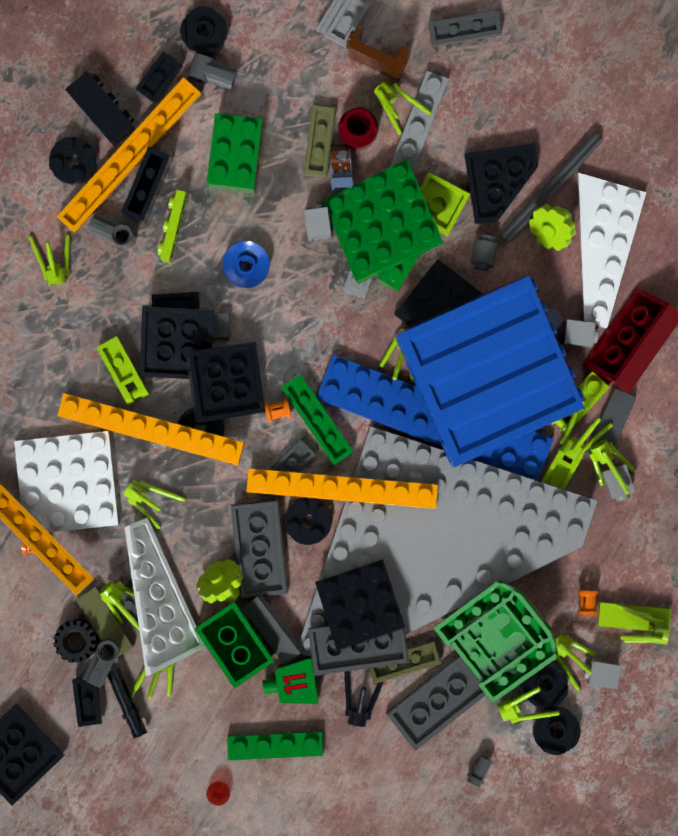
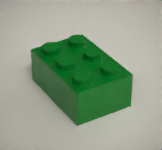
M215 113L206 182L208 188L255 193L263 131V120L261 118Z
M236 600L194 628L234 689L275 661L274 656Z

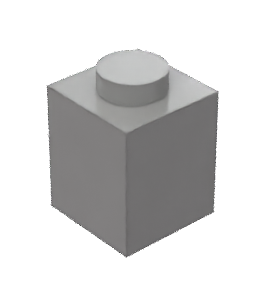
M322 204L308 206L309 210H304L308 241L331 238L328 208L322 207Z
M575 320L564 321L562 345L585 348L593 347V343L598 341L599 330L595 329L596 323Z
M626 464L616 466L630 493L635 492ZM611 469L601 471L609 499L616 498V501L619 502L630 498L629 494H625Z
M589 659V664H586V666L592 670V674H588L585 670L583 671V678L586 679V683L592 686L618 689L621 665Z

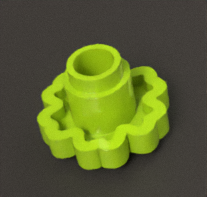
M549 204L538 207L533 212V218L529 220L530 232L537 236L538 244L543 245L546 249L553 247L555 250L560 251L572 242L571 238L576 234L575 223L572 221L571 213L558 205H555L553 208Z
M226 559L222 563L216 561L206 568L205 574L199 576L196 587L199 589V595L204 601L214 603L218 599L220 602L231 603L240 594L239 586L241 585L243 574L240 572V567L235 561Z

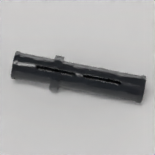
M120 667L111 670L107 677L123 713L121 716L123 720H126L133 739L148 733L139 714L141 711L133 701Z

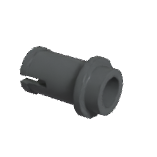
M478 755L471 773L467 774V782L477 787H480L481 783L484 784L483 779L492 761Z

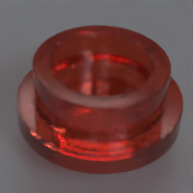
M221 781L213 782L207 789V799L216 806L225 804L230 798L228 785Z

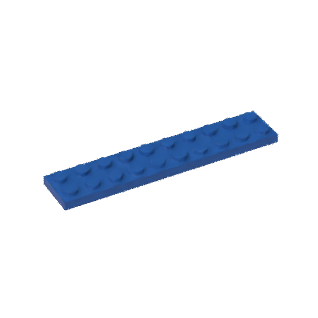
M332 355L316 397L318 400L442 447L416 386L398 379L393 380L388 375ZM533 431L478 456L474 460L538 481L554 439Z

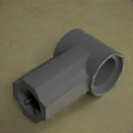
M195 53L187 77L200 83L207 84L209 82L232 90L238 70L216 63L208 56Z
M97 213L91 218L88 225V233L118 245L122 249H130L136 243V234L128 226L121 225ZM125 231L129 232L128 240L119 242V235Z
M105 640L98 645L97 651L82 678L83 680L99 688L102 687L120 652L119 645L115 641ZM105 644H110L114 647L115 653L112 657L108 658L103 655L102 647Z

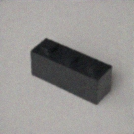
M86 71L65 90L115 147L135 130L132 124L134 118L126 109L122 112L117 107L119 101L111 92L108 94L104 92L101 88L104 84L96 74L91 76Z
M148 146L121 211L125 217L145 225L147 224L173 159L171 155Z

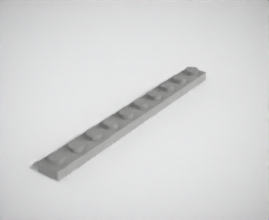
M426 71L416 100L429 109L431 115H427L413 105L390 167L408 159L414 171L447 86L448 78ZM350 269L342 291L365 299L372 278L358 284Z

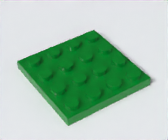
M408 159L353 185V188H347L322 200L324 206L328 208L329 218L354 279L358 284L444 243Z

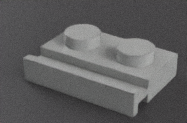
M333 0L316 31L346 48V41L352 30L356 32L370 6L360 0Z

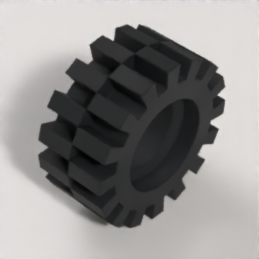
M71 619L58 627L53 638L55 639L53 646L56 647L57 651L55 652L61 656V659L68 660L70 663H79L85 661L94 653L97 648L98 638L92 625L87 623L88 621ZM71 632H79L84 636L85 644L81 649L74 650L68 646L67 637Z

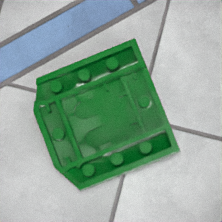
M500 579L496 580L434 627V630L448 647L452 645L479 679V687L492 703L554 661L559 655L551 626L523 591Z

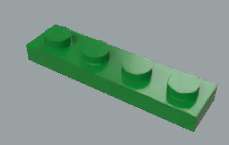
M301 374L281 387L333 465H336L353 453V450Z
M322 731L227 735L228 761L323 756Z

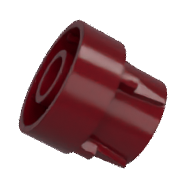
M363 107L352 108L346 111L338 124L339 137L345 146H350V149L363 150L370 147L378 135L376 117L372 112ZM357 123L365 127V131L359 135L353 133L351 129Z

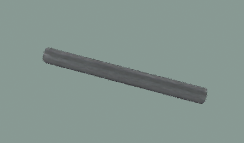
M593 133L504 229L501 237L509 243L514 239L529 220L533 218V212L538 207L546 204L602 143L603 140L598 134Z

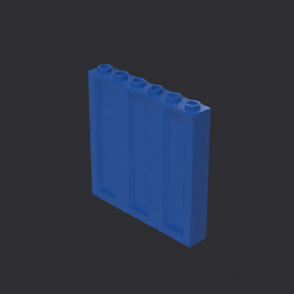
M529 276L517 278L394 334L447 459L453 467L459 466L585 408L582 403L585 401L584 395L580 388H576L573 381L576 379L574 371L570 366L567 367L564 360L567 357L563 346L561 344L558 345L556 341L557 331L552 322H548L545 315L548 314L547 307L543 300L540 301L536 292L539 291L537 283L533 278L530 279Z

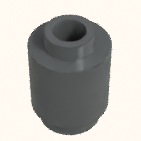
M478 235V239L474 242L471 264L475 265V269L488 271L489 268L494 267L498 248L497 238L489 235Z

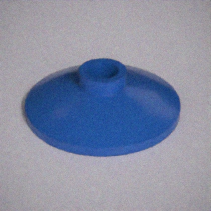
M251 241L238 242L226 251L222 263L223 272L233 285L239 288H253L261 284L267 277L270 269L269 257L266 251L257 243ZM244 262L251 263V268L249 270H244L242 268V264Z

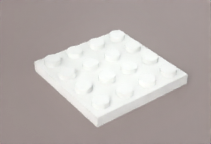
M110 431L14 441L21 505L49 533L119 525Z

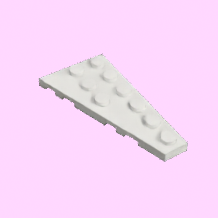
M578 173L583 322L596 323L595 326L606 329L646 192Z
M147 517L124 528L146 676H149L205 648V645L194 629L196 627Z

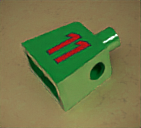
M310 656L276 667L275 679L262 680L264 695L278 693L280 703H319L313 662Z

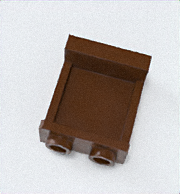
M358 26L356 32L352 30L346 41L348 58L399 81L409 61L411 50L402 46L395 59L361 43L363 37L362 27Z

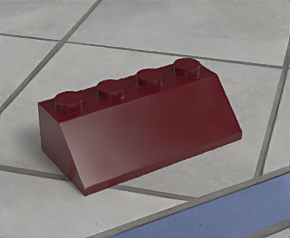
M637 287L583 365L611 385L629 394L678 325V311L670 303Z

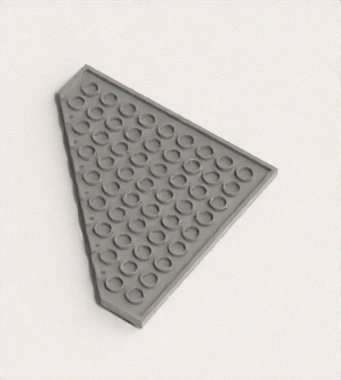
M370 426L354 478L438 485L436 509L346 501L320 580L383 559L401 615H403L406 627L405 634H408L460 608L496 580L500 579L508 584L582 547L597 501L475 460H470L453 467L450 465L444 450ZM316 590L299 641V645L304 650L301 654L310 657L312 655L308 628L328 625L318 590Z

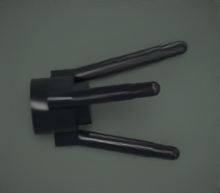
M349 671L344 672L345 716H348L347 723L357 727H365L367 720H371L372 710L384 682L378 683L368 709L364 706L365 687L361 688L358 704H353L351 708Z

